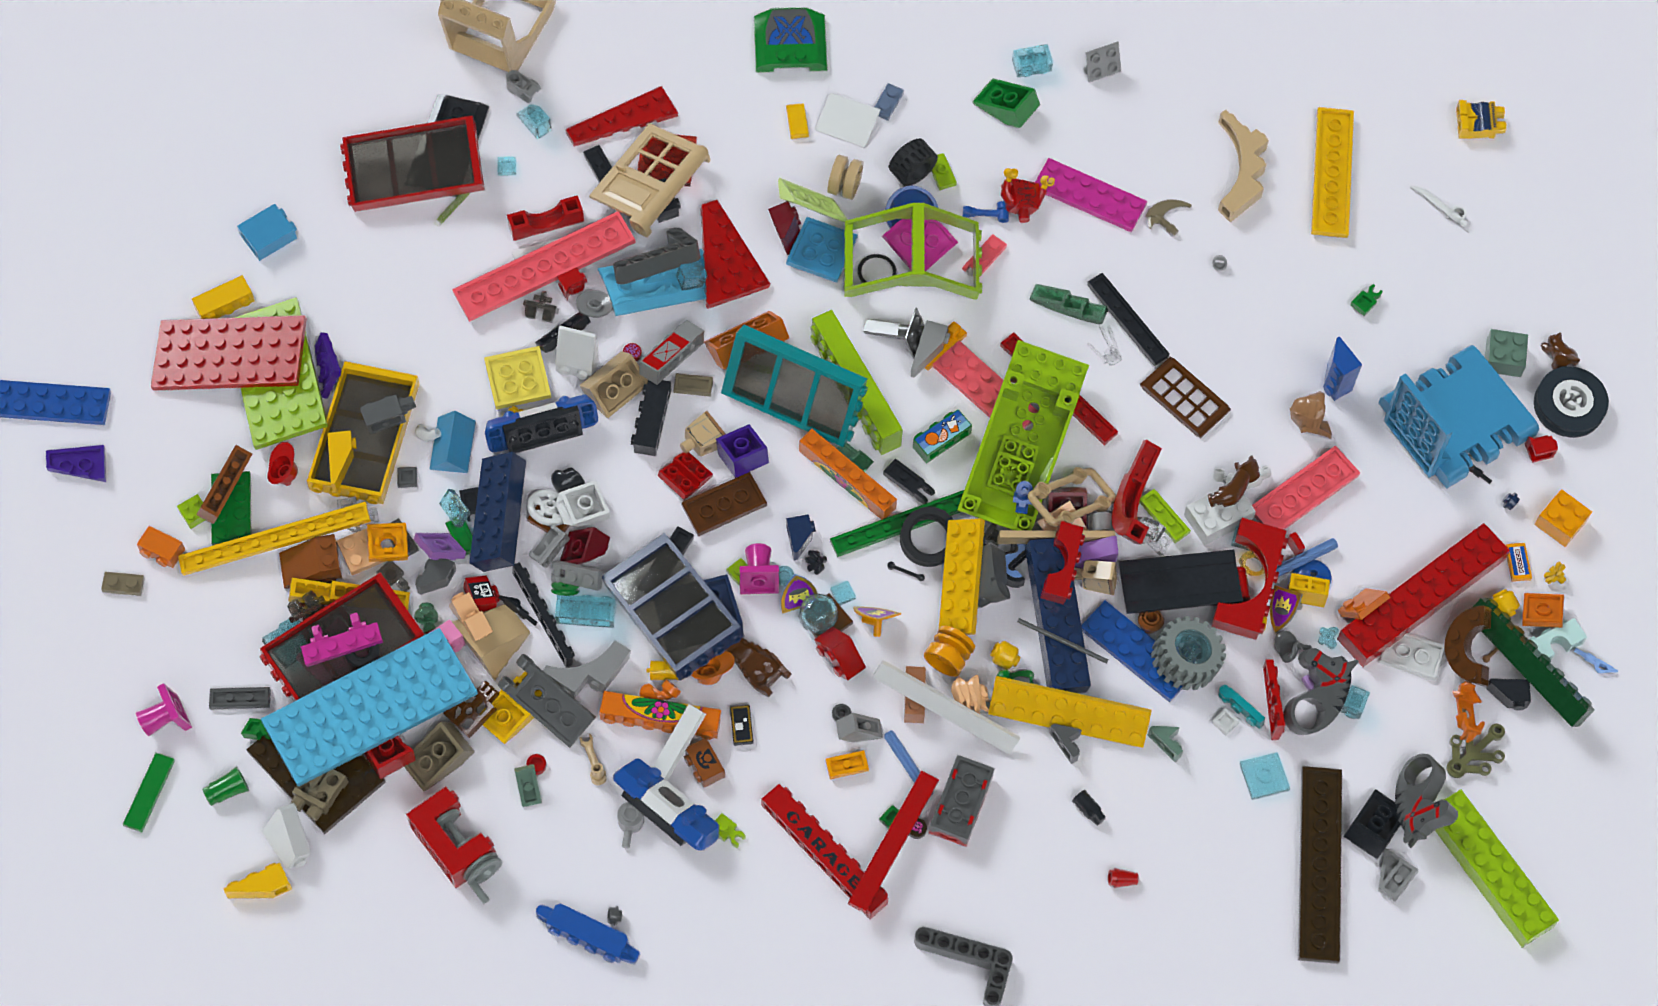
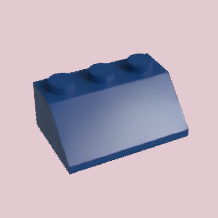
M1340 336L1336 338L1328 360L1323 385L1325 393L1329 397L1331 396L1334 401L1353 390L1362 367V363Z

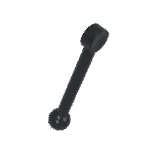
M892 561L887 564L889 570H898L918 578L921 582L925 580L923 574L918 575L898 567Z

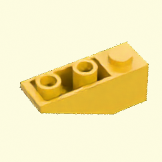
M279 862L267 865L260 872H252L240 881H232L223 890L227 898H275L292 890Z

